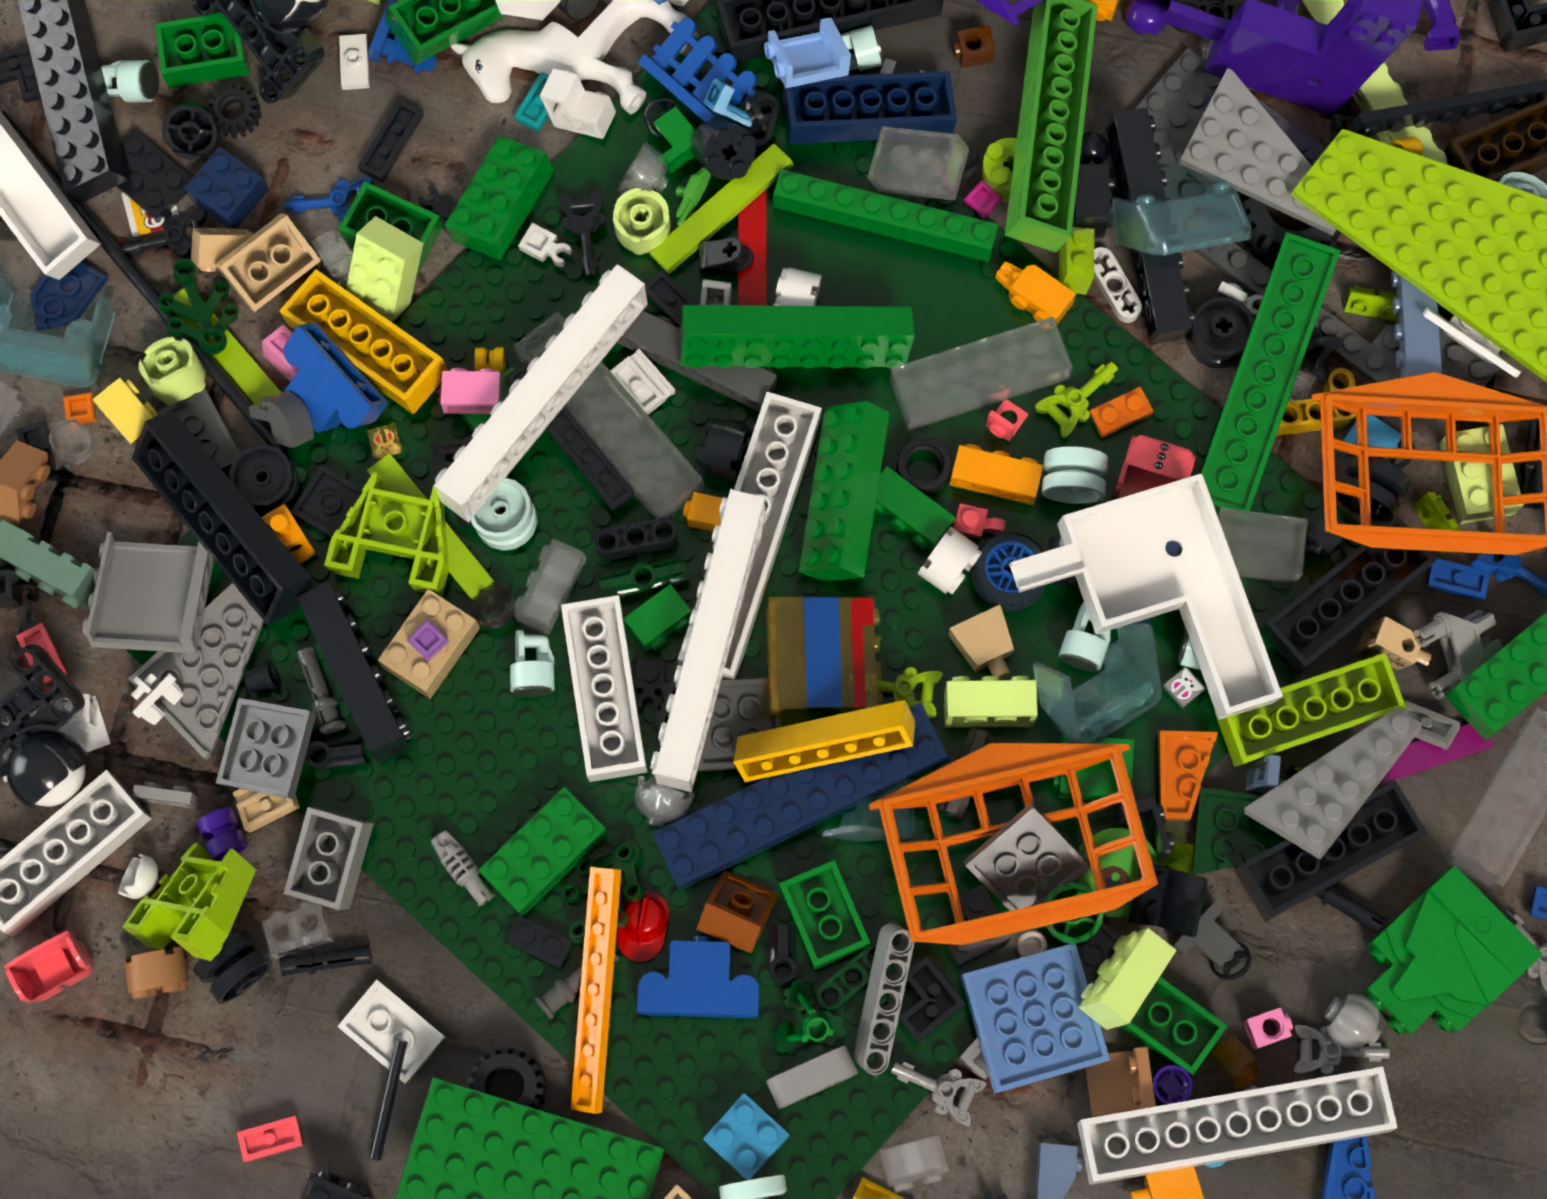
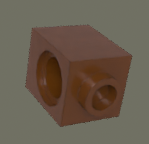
M990 25L957 31L956 42L952 43L955 59H960L961 68L994 62L995 45ZM974 44L979 48L976 50L969 49L967 46Z

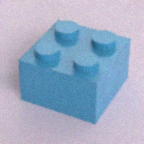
M743 1093L703 1140L743 1178L752 1180L790 1135Z

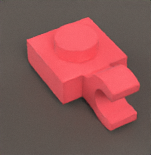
M960 503L954 529L964 536L981 540L983 532L993 535L1003 533L1006 520L987 518V509Z

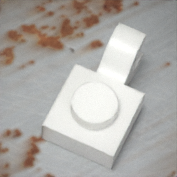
M1222 281L1215 298L1231 297L1242 302L1255 319L1258 310L1253 308V304L1260 305L1263 296L1253 295L1247 297L1248 293L1244 292L1240 286L1234 283L1227 284Z

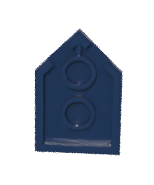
M83 261L77 264L60 280L44 274L30 293L36 330L42 331L77 323L109 279L108 276Z

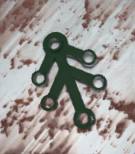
M179 259L173 265V277L177 282L183 284L191 306L175 300L170 294H163L158 298V309L162 313L175 312L198 322L201 330L185 324L179 317H172L167 322V332L171 336L185 335L198 341L200 349L207 354H219L227 346V338L224 333L230 323L238 320L239 315L237 306L226 304L222 307L221 318L215 327H213L210 321L220 301L228 298L229 285L223 281L215 282L212 286L211 295L206 303L203 304L194 282L196 265L189 259ZM223 289L225 292L219 293L216 290ZM169 302L171 305L165 306L162 303ZM226 312H233L234 315H227ZM172 325H179L180 328L175 329V328H172L171 326H172ZM209 341H215L216 344H211Z
M632 840L619 842L611 854L594 860L584 857L577 864V870L585 877L590 876V869L584 871L585 865L591 863V867L608 868L612 866L611 869H620L621 876L624 872L627 881L624 887V895L632 902L641 900L644 895V889L639 884L636 866L641 860V849ZM629 850V854L622 858L624 852ZM589 882L578 886L574 883L566 884L562 889V896L570 903L578 902L582 897L588 896ZM637 887V893L630 896L631 890ZM572 889H576L575 894L569 897V892ZM621 892L619 895L618 914L622 913V918L617 922V928L626 926L629 921V915L624 911ZM587 910L582 919L574 922L569 930L571 940L579 946H584ZM583 927L582 934L577 936L578 930Z

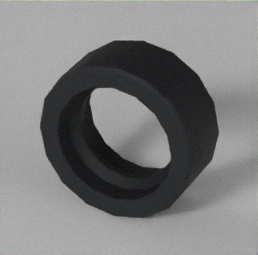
M922 437L915 438L904 445L899 452L896 469L898 475L927 495L943 488L949 479L952 463L950 454L942 443L936 439ZM925 450L932 452L940 460V473L935 479L922 482L915 480L909 474L907 469L908 459L917 451Z

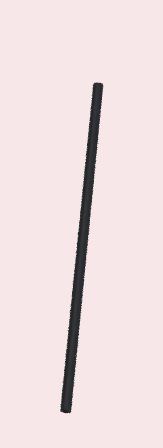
M1 111L99 240L103 250L166 325L170 318L178 317L175 312L166 314L159 311L158 298L160 294L79 199L64 193L58 173L5 111ZM166 302L162 303L165 306H169ZM172 325V326H171L172 328H175V329L180 328L179 325ZM185 335L177 336L180 341L185 339L191 344L205 371L267 445L278 448L285 454L289 447L274 443L271 426L267 421L251 418L249 406H252V403L214 358L200 349L198 341Z

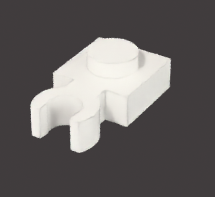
M534 223L531 224L518 245L519 250L542 262L545 261L547 256L551 257L553 263L559 267H563L565 263L557 255L560 252H565L569 255L572 253L569 245L565 243L556 244L557 235Z

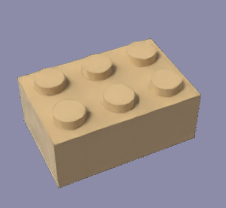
M281 213L219 260L215 266L248 308L255 312L318 264L321 259L289 217Z
M428 589L382 653L378 662L383 669L431 699L480 627L476 619ZM427 619L449 640V643L429 662L407 641Z

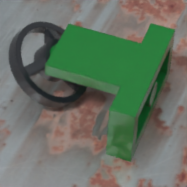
M668 98L653 100L645 110L644 122L647 129L653 135L665 137L672 146L671 149L662 154L664 167L671 174L695 157L692 152L691 143L696 130L682 115L681 108L675 101ZM668 101L666 109L659 110L656 116H649L651 108L656 103ZM649 121H654L655 127L661 134L656 133L651 128Z

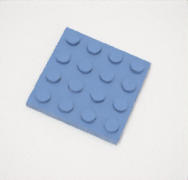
M1076 944L1065 945L960 975L994 1094L1110 1061L1100 1025L1078 1008L1083 1001L1081 995L1088 984Z

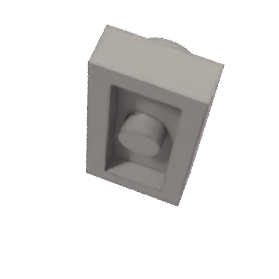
M1405 701L1406 709L1401 711L1422 723L1421 730L1415 738L1447 750L1460 730V722Z
M144 782V786L134 785L132 797L140 802L196 809L198 797L190 792L191 789L183 786H173V790L162 789V784Z

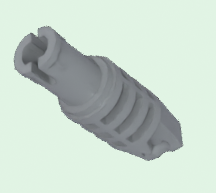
M443 831L431 840V844L443 866L459 886L466 887L479 907L483 906L485 901L488 902L495 896L480 878L477 865L465 849L447 831Z

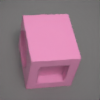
M1281 1007L1242 1022L1253 1051L1292 1036L1290 1030H1293L1291 1019L1287 1013L1282 1012ZM1265 1020H1270L1276 1025L1277 1031L1274 1036H1269L1263 1031Z

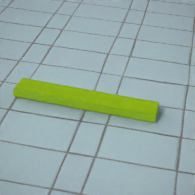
M772 144L753 161L744 177L732 179L669 234L659 246L649 252L651 257L670 274L699 249L700 243L708 241L778 179L781 169L788 171L793 166V161L778 146Z
M184 288L173 296L175 300L191 306ZM214 313L210 318L213 327L219 321ZM177 314L185 324L201 330L198 322ZM226 330L224 333L227 338L225 350L212 356L250 401L256 404L260 402L262 397L282 394L233 335ZM209 341L211 344H216L215 341Z
M390 453L367 470L370 475L373 472L379 474L384 481L382 490L427 499ZM446 523L449 573L470 599L474 601L492 587L495 582Z

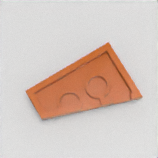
M1165 730L1158 732L1159 803L1163 806L1165 820L1189 821L1191 819L1218 732Z

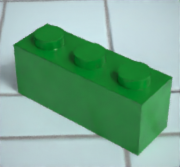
M888 466L880 474L874 513L878 515L883 513L890 519L889 522L894 528L901 532L907 531L913 536L912 540L923 549L928 547L933 551L949 528L954 526L956 517Z

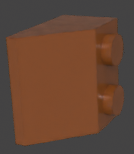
M724 870L705 904L697 930L728 942L738 949L752 953L779 894Z

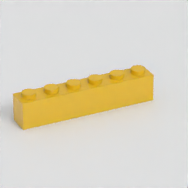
M902 700L737 737L733 762L744 782L912 747L915 719L906 701Z

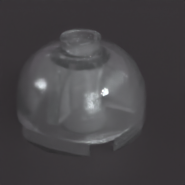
M645 142L636 154L638 157L630 164L618 186L617 191L622 194L635 188H641L640 192L653 190L661 194L669 181L665 177L667 172L665 158L657 149Z
M639 776L635 787L634 799L640 813L649 817L648 823L664 827L666 822L674 823L684 818L692 806L696 792L692 790V792L686 793L680 789L657 784L656 778L650 776L649 782H646L644 776Z

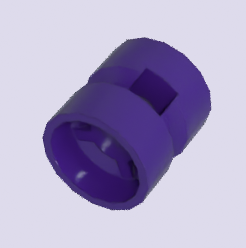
M231 807L213 811L200 818L196 823L202 838L209 840L206 847L213 861L223 860L230 848L239 854L248 847L242 830L236 829L239 822Z
M1169 1065L1152 1075L1154 1097L1157 1105L1184 1102L1191 1095L1193 1089L1192 1079L1189 1073L1182 1067Z

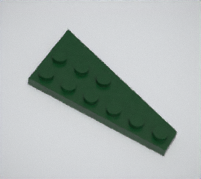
M1200 788L1197 802L1191 874L1199 875L1239 867L1244 862L1287 840L1244 814V808L1263 795Z

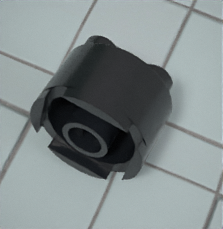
M714 116L710 118L712 120L705 124L702 123L696 129L691 143L692 152L697 162L719 179L730 180L744 177L755 158V138L744 127L726 116Z
M710 418L705 432L708 435L706 443L699 447L697 461L702 462L701 470L704 474L737 482L748 449L747 438L752 437L753 428L752 426L721 418Z

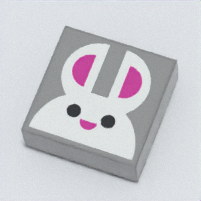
M1184 667L1163 686L1182 709L1205 690V687L1187 667Z

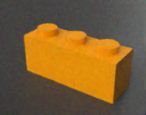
M959 445L950 486L1034 505L1043 465L1038 464V461L1032 458L1024 457L1020 460L1011 458L1008 453L1002 451L990 453L982 451V448L977 445Z

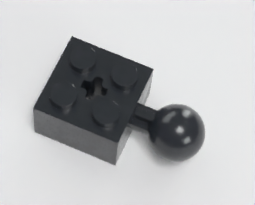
M1089 131L1083 133L1072 226L1094 229V238H1104L1107 228H1111L1112 218L1115 215V202L1111 201V191L1114 190V174H1109V164H1102L1109 153V145L1106 138L1098 132Z

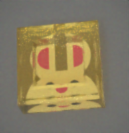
M395 423L367 431L375 460L383 458L388 453L395 455L403 452Z

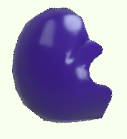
M1130 0L1124 13L1127 26L1138 35L1150 33L1156 36L1166 27V23L1161 22L1163 12H1167L1162 0Z

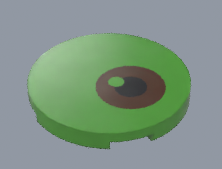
M1112 827L1094 833L1092 837L1095 846H1101L1129 836L1130 830ZM1083 841L1077 850L1089 862ZM1147 841L1152 863L1159 865L1157 855L1151 844ZM1134 845L1098 858L1106 888L1128 884L1137 880L1139 863ZM1091 867L1074 881V883L1083 884L1093 891H1097ZM1132 900L1115 910L1104 912L1103 915L1109 917L1129 916Z

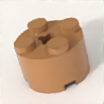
M174 947L173 950L165 951V949L133 955L131 958H123L128 994H132L133 999L157 996L158 989H162L163 993L187 989L186 983H189L183 947Z

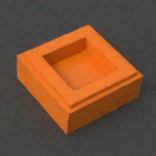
M92 392L63 397L66 424L68 426L97 422Z

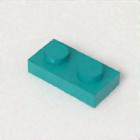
M543 72L538 76L514 116L516 122L538 133L549 118V114L540 98V94L549 75Z

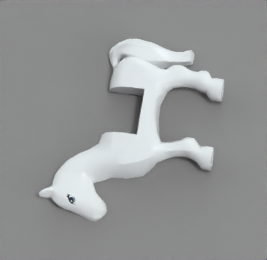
M601 0L608 6L579 37L559 23L551 22L541 31L500 30L480 37L472 45L456 43L451 48L456 53L462 55V63L467 73L475 81L486 100L491 103H501L508 100L512 92L510 74L513 67L535 71L538 74L543 72L547 75H550L554 68L562 71H573L578 74L581 82L583 80H597L609 84L619 93L621 107L631 115L642 106L646 99V92L633 83L632 72L626 67H616L602 60L620 34L639 18L648 17L656 20L671 34L673 32V29L670 27L675 21L679 24L681 20L688 17L684 13L673 9L670 3L684 6L689 0H668L660 5L654 0ZM696 32L693 37L699 41L700 34ZM687 43L680 53L686 56L694 47Z

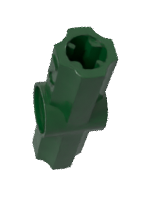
M679 557L653 564L639 563L631 569L600 575L599 581L603 598L619 595V598L636 594L649 595L655 590L667 587L669 584L675 586L688 583L689 578L684 557ZM641 574H648L652 577L651 581L647 584H639L636 580Z

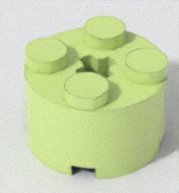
M635 188L625 192L618 198L613 211V222L617 239L625 248L634 254L642 255L659 246L670 234L671 224L668 205L659 193L653 190L647 191Z
M167 337L158 340L145 350L146 356L143 362L141 359L139 361V371L154 396L168 406H173L194 393L201 392L206 386L204 381L205 369L191 344L185 339L177 341L174 337Z

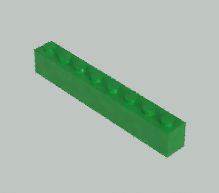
M782 169L780 170L773 193L774 208L990 262L999 225Z

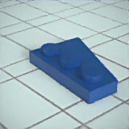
M1367 1136L1330 1142L1320 1199H1376L1375 1188L1372 1187L1371 1159Z

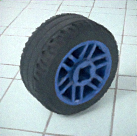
M1003 532L990 537L979 547L978 550L982 554L972 566L971 578L975 591L985 603L992 607L1000 605L1003 611H1017L1032 605L1041 596L1046 585L1019 593L1013 574L1010 575V572L1006 570L1010 569L1009 564L1013 561L1044 552L1034 539L1018 532Z

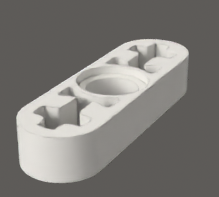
M1104 247L1094 249L1095 281L1116 317L1125 323L1135 321L1139 317L1142 308L1140 299L1113 253ZM1097 257L1101 260L1106 258L1105 268L1108 273L1104 277H1102L1105 272L1103 266L1095 264ZM1118 279L1122 283V289L1111 291L1107 287V281ZM1125 293H1127L1124 298L1126 304L1128 306H1134L1131 314L1128 310L1124 312L1122 311L1124 307V302L1121 297Z

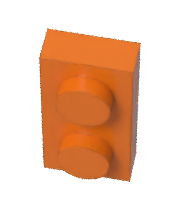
M1138 387L1091 409L1089 412L1101 438L1152 415L1154 411L1142 388Z

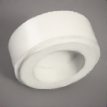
M1027 931L1019 937L1016 949L1022 958L1046 951L1047 942L1041 933Z

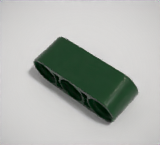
M876 944L866 947L819 987L816 998L822 1010L829 1012L838 1010L868 985L872 964L868 961V955L875 951ZM850 970L858 971L862 976V981L857 985H849L845 981V974ZM828 989L836 991L839 996L838 1001L833 1005L825 1004L821 998L822 993Z

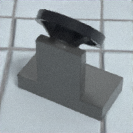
M1214 902L1200 916L1196 937L1182 935L1172 947L1176 949V953L1180 956L1194 943L1210 958V967L1218 978L1235 980L1249 970L1252 956L1246 945L1235 941L1214 921L1224 910ZM1240 947V948H1243L1245 951H1236V950ZM1247 956L1244 967L1238 972L1229 975L1231 968L1239 963V959ZM1214 963L1219 968L1222 965L1224 966L1223 974L1215 970Z

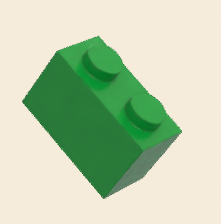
M669 584L626 616L624 622L647 652L651 648L656 650L664 645L668 640L666 637L674 631L679 633L688 627L692 611L672 585Z

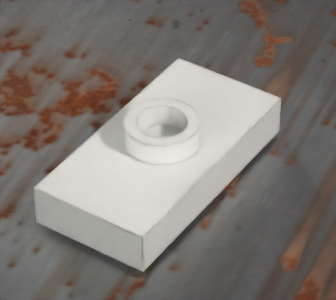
M367 34L339 36L342 90L370 88Z

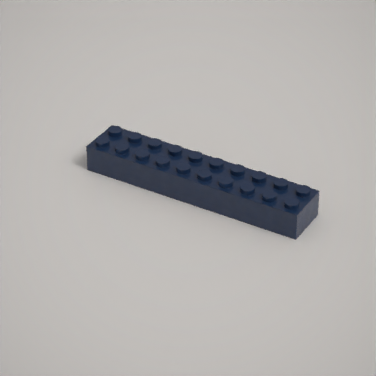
M920 702L909 708L915 719L912 747L767 777L652 833L677 888L684 890L949 761L922 703Z

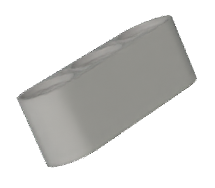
M844 1045L767 1080L766 1083L777 1108L782 1109L857 1075L858 1071L847 1046Z

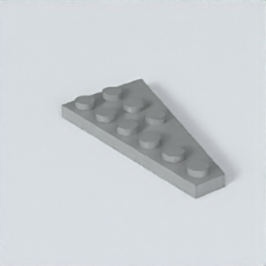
M1394 709L1246 806L1244 814L1321 860L1421 730L1422 723L1402 711Z

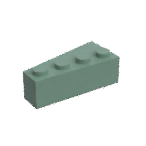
M2 520L0 523V567L5 568L6 565H9L15 569L14 573L24 581L28 582L32 578L39 582L37 587L52 596L56 592L63 596L61 601L74 609L81 606L88 610L89 595L94 593L96 586L94 583L95 570L86 563H80L73 556L65 552L60 555L61 552L44 541L37 542V539L31 534Z

